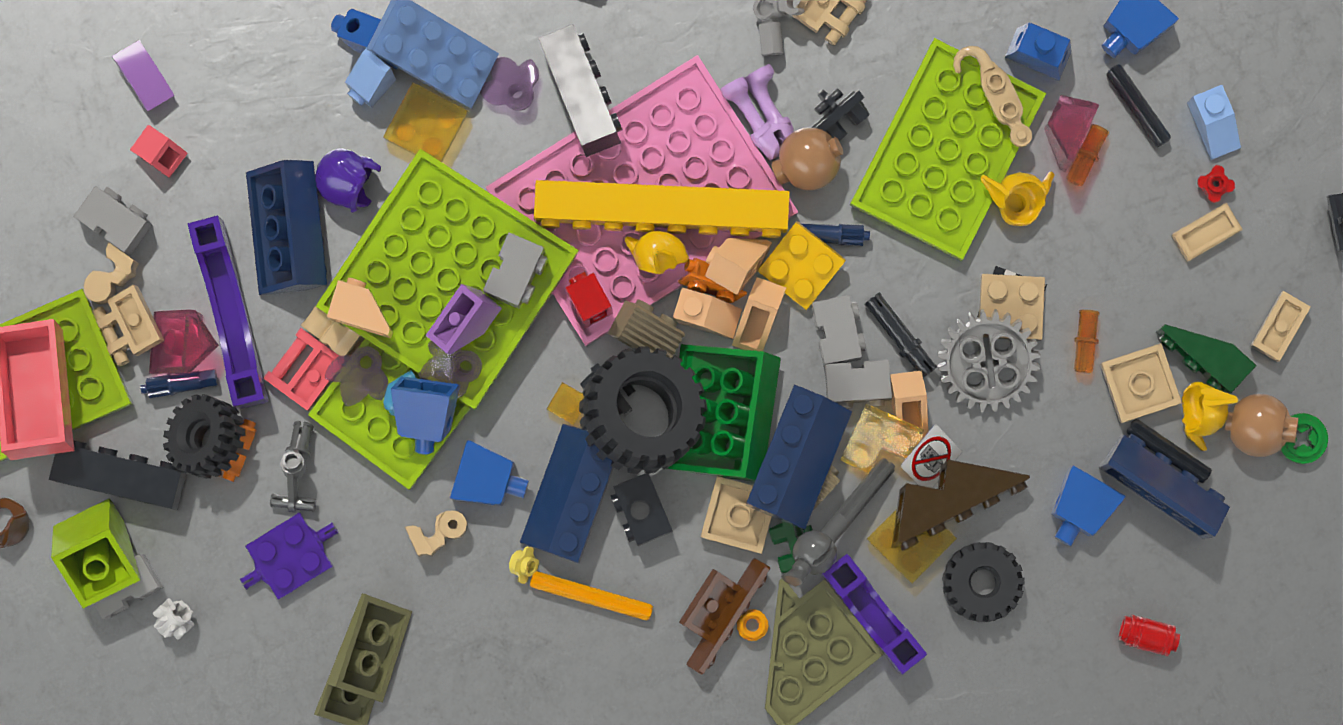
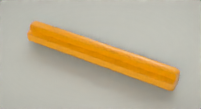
M538 571L532 575L530 580L532 588L645 621L649 620L652 614L653 606L649 603Z

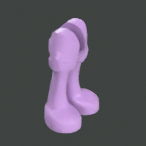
M770 64L757 69L745 78L740 77L728 83L720 91L724 98L733 101L739 107L754 132L750 135L751 140L769 160L779 157L780 147L786 137L793 133L794 127L788 117H782L769 95L767 84L774 75V70ZM748 90L758 103L767 122L763 121L749 98Z

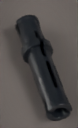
M880 292L864 304L901 350L899 352L901 357H906L916 371H921L923 378L938 367L921 347L922 341L919 338H914Z

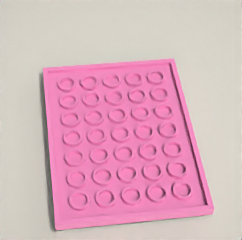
M698 55L608 110L610 115L617 114L623 129L617 132L621 141L620 144L586 157L576 132H573L486 186V190L490 194L534 222L536 180L785 191L730 104L723 97L719 87ZM790 198L788 220L798 214V210ZM560 223V228H545L579 250L576 258L552 294L585 346L590 345L608 333L625 300L636 303L637 299L652 306L684 286L679 284L678 280L688 274L684 270L685 263L676 265L674 270L669 268L662 274L646 272L637 267L634 257L625 243V237L629 236L639 240L640 237L648 232L635 231V226H623L622 231L604 230V225H591L589 230L573 229L572 224ZM655 227L654 231L667 232V228ZM686 229L684 234L670 233L679 238L684 244L689 259L698 258L706 261L714 246L720 247L727 238L759 239L762 237V232L750 231L749 236H732L730 231L718 230L717 235L699 234V229ZM582 272H586L587 275L594 272L612 306L613 314L585 328L568 297L565 287L570 285L569 280Z

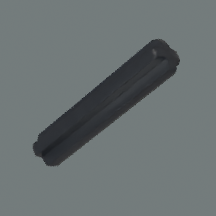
M1115 65L1108 70L1106 76L1154 145L1160 147L1171 139V135L1122 65Z
M1139 419L1133 420L1126 431L1127 434L1137 436L1147 444L1146 447L1155 453L1159 452L1168 457L1174 466L1197 477L1199 483L1206 482L1211 475V468Z

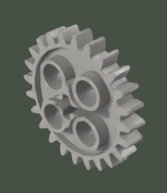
M981 309L979 319H975L970 312L968 313V323L965 324L962 320L957 319L958 331L951 328L947 329L951 340L941 339V344L947 348V350L938 351V357L946 360L938 364V370L947 371V373L941 376L942 383L952 382L948 386L947 392L950 394L958 390L957 402L959 403L968 398L967 406L969 409L976 402L979 403L981 412H984L987 404H991L994 412H997L998 403L1000 402L1008 409L1010 408V398L1021 402L1019 392H1031L1026 384L1027 381L1037 382L1036 376L1031 371L1040 370L1041 367L1040 364L1032 360L1041 357L1039 351L1031 349L1038 343L1036 339L1027 340L1031 334L1030 328L1020 331L1021 319H1017L1012 324L1010 323L1011 315L1008 312L1002 319H999L997 309H994L991 317H987L984 309ZM984 334L989 335L990 351L994 359L992 361L995 380L993 388L989 387L988 370L985 362H983L986 360L983 342ZM999 337L1010 338L1011 344L1007 349L999 350L994 346L995 341ZM968 341H976L980 344V348L976 353L967 354L963 351L964 344ZM1010 367L1015 370V374L1010 380H1002L998 377L1000 370ZM974 371L984 375L983 380L976 385L967 382L968 375Z

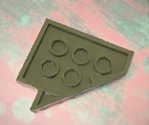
M783 579L779 580L765 699V710L777 725L798 724L884 655L879 646L825 579L801 598L797 596L787 582H784Z

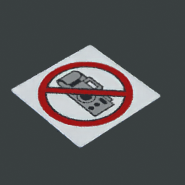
M935 424L900 467L919 486L932 488L939 480L940 466L947 460L955 461L962 451Z

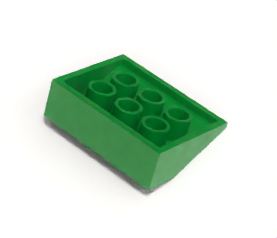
M681 344L679 358L683 361L680 365L685 370L691 367L695 372L692 379L695 384L701 382L704 392L699 396L700 399H705L707 402V410L702 414L706 418L704 428L699 432L700 438L682 458L666 469L755 481L768 450L781 357L763 351Z

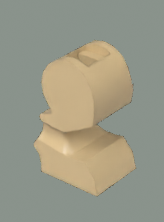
M109 242L106 248V258L115 262L116 268L113 272L109 273L92 271L84 282L85 296L89 300L102 305L107 304V300L115 296V286L124 287L126 282L136 277V269L139 265L138 262Z
M315 306L306 320L300 325L313 334L321 343L329 345L334 352L347 362L364 341L363 337L348 327L331 321L327 318L326 313Z
M451 510L436 516L435 534L429 538L424 536L420 527L412 525L406 526L405 529L417 555L421 557L424 555L433 556L438 550L445 547L446 538L455 540L464 536L468 525L463 514Z

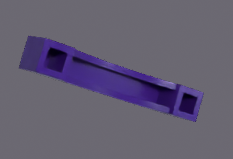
M217 215L187 223L219 336L226 371L225 377L232 405L240 410L269 402L224 221Z

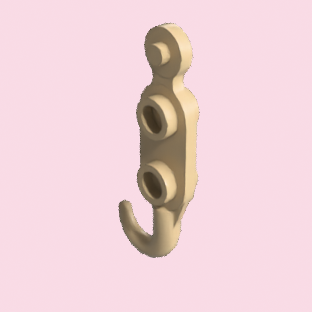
M967 46L959 50L953 62L955 72H961L960 64L964 57L973 56L977 59L980 65L981 87L995 117L999 122L1010 127V141L1016 147L1027 146L1032 139V132L1029 127L1021 122L1023 107L1006 72L990 59L985 50L978 46Z

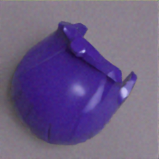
M335 149L328 152L319 161L315 175L316 186L326 201L334 205L347 207L354 213L359 210L357 207H367L371 204L372 201L365 195L362 186L369 179L372 170L380 172L381 166L370 157L359 156L347 149Z

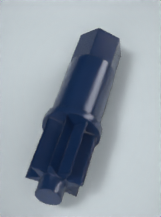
M802 224L820 240L828 244L863 246V240H870V231H864V225Z
M215 369L197 370L174 375L170 373L163 376L146 378V384L140 385L141 394L148 393L149 398L216 386L218 385Z

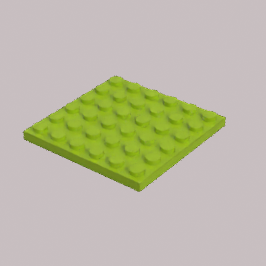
M419 149L315 307L328 314L338 280L347 282L348 278H353L365 282V288L372 292L393 332L392 337L388 338L345 324L343 325L424 378L431 381L459 384L457 399L476 410L576 258L579 250L430 154ZM508 233L544 247V256L548 260L542 274H535L531 285L535 289L528 304L522 303L521 308L518 309L488 296L502 309L483 335L450 355L445 353L426 336L461 284L483 292L493 267L500 269L503 262L498 255Z

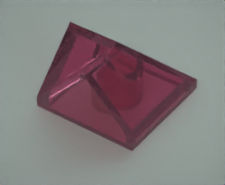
M1060 95L1053 113L1044 128L1059 170L1066 172L1073 163L1099 104Z
M191 309L154 312V320L165 341L151 348L149 374L191 373L219 346L204 324L201 313Z

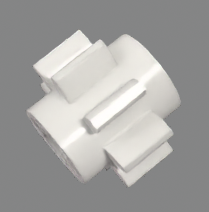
M168 598L153 612V615L157 617L154 628L164 638L175 636L179 640L194 626V623L190 621L193 611L182 600L172 602Z

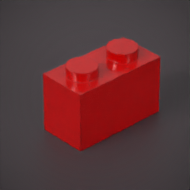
M582 272L569 280L570 285L565 288L585 328L613 314L612 306L594 272L590 275Z

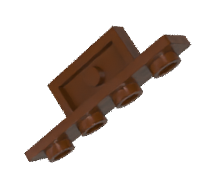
M753 558L737 584L720 572L712 569L679 623L702 637L687 661L686 665L703 675L714 664L720 647L731 637L734 625L740 616L748 610L750 600L757 589L766 582L767 573L770 570L768 565Z

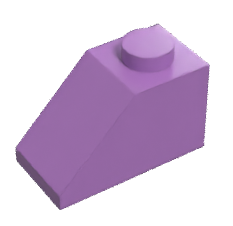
M461 284L426 336L445 353L450 355L483 335L502 308L481 290Z

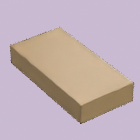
M1225 203L1173 233L1171 236L1188 262L1243 229L1228 204Z

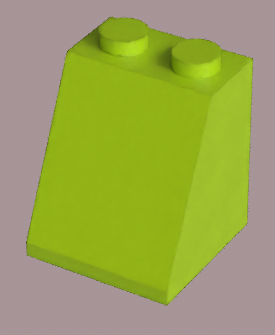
M110 498L53 526L51 558L82 608L90 606L140 581V574L126 524Z

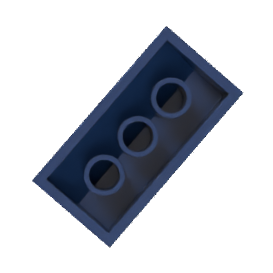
M281 160L246 172L259 295L305 291L327 285V270L324 260L314 161Z
M794 384L746 506L805 530L852 411L823 395Z
M562 424L520 543L579 564L614 468L611 467V459L606 457L602 461L596 455L600 450L595 444L589 447L585 440L589 435L587 430Z
M1130 434L1129 437L1126 435L1120 436L1099 468L1203 540L1215 537L1230 506L1224 503L1226 498L1212 488L1206 491L1197 484L1199 479L1185 470L1182 473L1171 467L1173 462L1159 452L1154 455L1146 450L1145 446L1147 444L1133 434Z

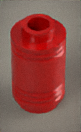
M1132 614L1130 617L1124 616L1118 640L1123 641L1126 646L1129 645L1133 648L1168 657L1171 651H1177L1180 634L1176 633V626Z

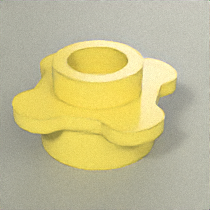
M529 546L525 547L524 550H517L511 556L509 562L510 572L518 576V582L521 584H525L529 576H532L539 566V560L533 555L534 549Z

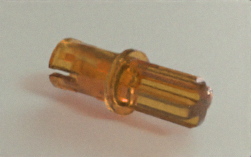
M1091 124L1081 148H1077L1075 151L1077 156L1067 175V180L1076 186L1084 184L1094 162L1099 161L1098 154L1106 137L1109 135L1108 130L1096 124Z
M1079 310L1078 334L1074 338V342H1077L1074 365L1076 372L1092 373L1095 345L1099 344V340L1096 339L1099 311Z

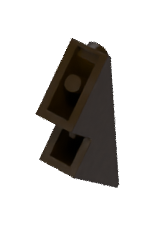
M947 460L940 466L937 489L906 483L899 489L891 548L896 549L900 546L901 550L905 551L919 543L917 537L925 533L932 537L947 529L945 523L955 519L958 524L973 516V509L982 505L984 510L999 503L1001 501L1000 495L1009 491L1010 495L1013 496L1028 488L1026 481L1030 479V475Z

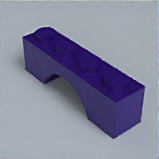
M845 554L835 562L828 571L821 573V576L848 607L899 674L903 675L928 655L909 630L880 598L867 577L848 554Z

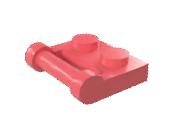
M300 328L295 334L297 336L296 340L273 371H268L263 379L304 409L310 411L346 360ZM308 344L313 348V351L291 381L286 384L281 379Z

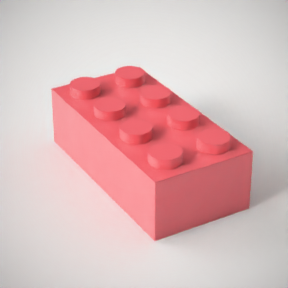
M54 319L0 327L1 452L10 460L74 451L63 329Z

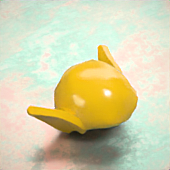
M1018 172L1007 175L1001 183L986 175H982L981 182L998 206L1001 216L1007 224L1026 226L1036 220L1040 211L1045 206L1046 196L1055 175L1053 172H1049L1041 182L1033 174Z
M650 231L640 237L639 240L629 236L625 237V243L640 270L662 274L669 268L674 270L676 265L686 263L689 259L684 244L679 238L670 233Z
M1203 382L1191 383L1184 390L1182 396L1184 431L1201 451L1207 450L1202 436L1212 435L1223 427L1228 417V404L1237 403V396L1215 389Z

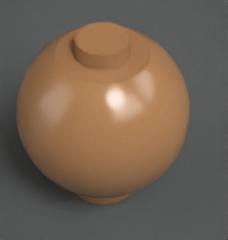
M812 127L801 128L791 133L783 141L779 150V159L772 162V169L781 185L790 182L794 187L802 190H817L828 185L836 177L840 169V155H843V149L839 140L836 137L832 138L827 132Z
M1253 394L1241 399L1234 406V411L1228 412L1225 430L1231 431L1230 438L1232 442L1243 453L1254 457H1266L1280 451L1286 442L1295 443L1299 418L1290 417L1286 406L1277 398L1267 394Z

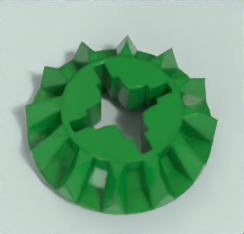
M1299 413L1290 416L1299 418L1298 433L1301 434L1309 428L1311 429L1306 439L1312 448L1305 444L1294 448L1295 443L1286 442L1281 452L1285 458L1297 464L1316 461L1323 455L1328 445L1326 427L1317 417L1311 414Z

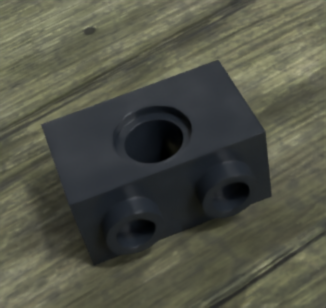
M645 473L613 486L616 493L610 495L617 513L623 511L628 523L622 526L629 543L635 540L637 546H641L673 532L649 474ZM637 502L646 503L650 509L648 516L641 520L634 518L631 514V508Z

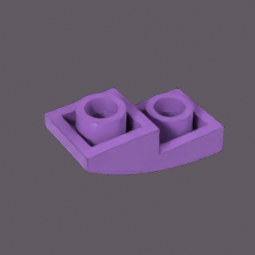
M139 40L112 55L127 83L131 85L146 111L153 109L174 96L166 80Z

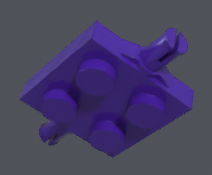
M299 512L245 545L254 560L255 570L240 578L241 583L252 577L254 578L243 585L244 588L248 590V588L263 580L271 587L279 600L331 568L333 564L325 553L323 542L339 534L337 528L325 534V532L335 527L333 522H330V524L316 532L307 524Z

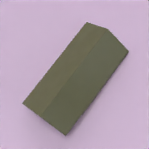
M361 594L314 715L344 725H367L374 702L379 701L383 703L412 611L367 594Z

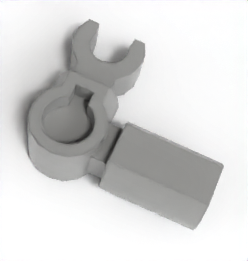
M755 0L753 11L756 17L761 19L759 33L762 56L770 57L784 54L781 23L778 22V18L786 14L802 15L805 12L803 8L793 7L794 0Z

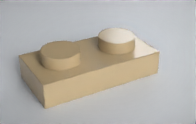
M1285 291L1281 292L1250 346L1279 362L1311 306Z

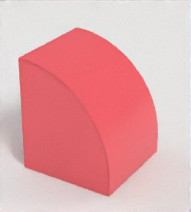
M150 125L145 128L130 148L133 153L168 178L171 177L188 154L171 139Z

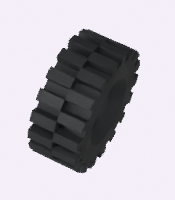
M198 394L192 395V400L186 398L181 401L182 408L175 407L172 411L175 414L174 419L168 418L166 424L170 425L169 431L164 430L163 435L164 438L168 439V442L163 443L165 451L169 452L166 457L168 461L173 462L172 466L200 478L211 479V476L218 477L222 475L221 469L228 471L232 467L229 463L231 460L237 461L239 457L236 454L237 448L242 449L244 442L240 441V436H245V429L240 427L244 420L243 417L238 416L240 413L238 409L232 407L229 403L202 394V396ZM210 428L209 439L202 447L203 436Z
M991 542L973 543L958 550L947 562L942 577L944 587H942L943 593L947 597L946 601L949 606H952L958 615L971 621L991 622L1007 616L1011 610L1016 608L1017 602L1022 598L1024 592L1022 587L1025 584L1021 573L1023 569L1020 564L1018 565L1013 553H1009L1005 547ZM978 570H988L995 577V588L987 595L976 593L971 586V578Z

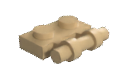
M801 0L796 8H803L805 12L802 15H792V17L815 33H818L823 24L830 27L831 30L825 37V40L835 46L841 37L847 35L850 30L848 26L856 15L862 14L866 8L865 3L867 0ZM841 1L847 8L840 18L837 19L831 13Z
M132 285L108 299L107 302L112 310L110 313L106 314L103 306L93 310L96 322L108 345L107 350L114 357L118 367L129 363L125 353L129 347L133 355L139 356L165 341L138 286ZM117 323L124 335L118 338L114 330V326Z

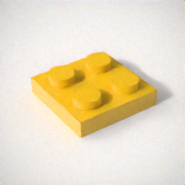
M796 221L758 269V272L770 282L786 287L785 294L807 310L846 259Z

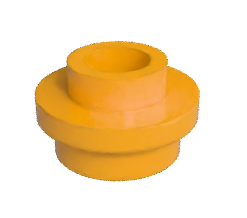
M756 609L747 610L737 621L738 633L748 641H757L763 638L768 631L766 616ZM748 620H757L759 627L756 631H749L747 629L746 623Z

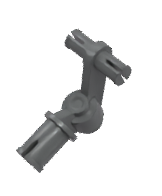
M295 421L290 446L286 448L285 454L280 461L283 473L287 477L288 496L272 493L270 507L287 508L288 512L294 513L297 510L315 512L316 499L298 497L297 479L301 478L306 472L304 459L310 458L311 452L308 448L314 426L308 422H303V427H300L301 421Z

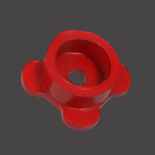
M1215 165L1206 176L1202 175L1197 180L1198 187L1202 188L1203 192L1208 196V200L1213 203L1219 202L1223 194L1232 192L1235 189V182L1228 179L1224 173V168L1220 165ZM1214 181L1219 183L1218 187L1213 185Z

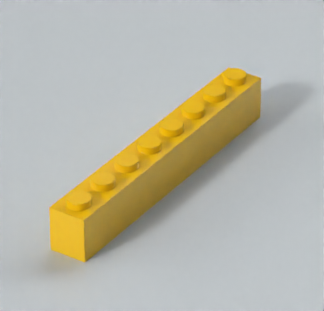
M536 180L534 220L535 222H541V226L544 228H560V223L572 224L573 229L589 230L591 225H604V230L622 231L623 226H635V231L650 232L654 231L655 227L667 228L668 233L684 234L686 229H699V234L717 235L718 230L730 231L732 236H749L750 231L762 232V237L779 238L781 233H787L789 191Z

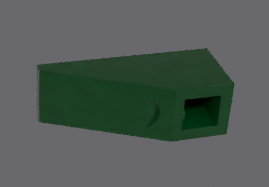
M1164 324L1156 331L1161 336L1158 339L1159 342L1169 351L1173 352L1176 350L1184 357L1182 362L1190 371L1195 374L1199 371L1208 379L1205 382L1207 385L1225 393L1231 394L1257 366L1232 343Z

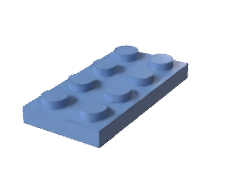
M411 0L390 1L367 47V50L470 109H472L499 55L498 52Z

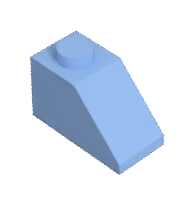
M366 48L345 81L350 89L347 94L360 106L365 102L372 108L392 86L396 78L391 68Z
M1223 85L1197 94L1187 102L1211 160L1241 148L1235 113Z

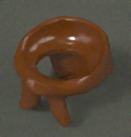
M9 498L0 499V509L7 508L13 514L4 530L0 532V548L18 544L29 530V517L26 510L18 502Z

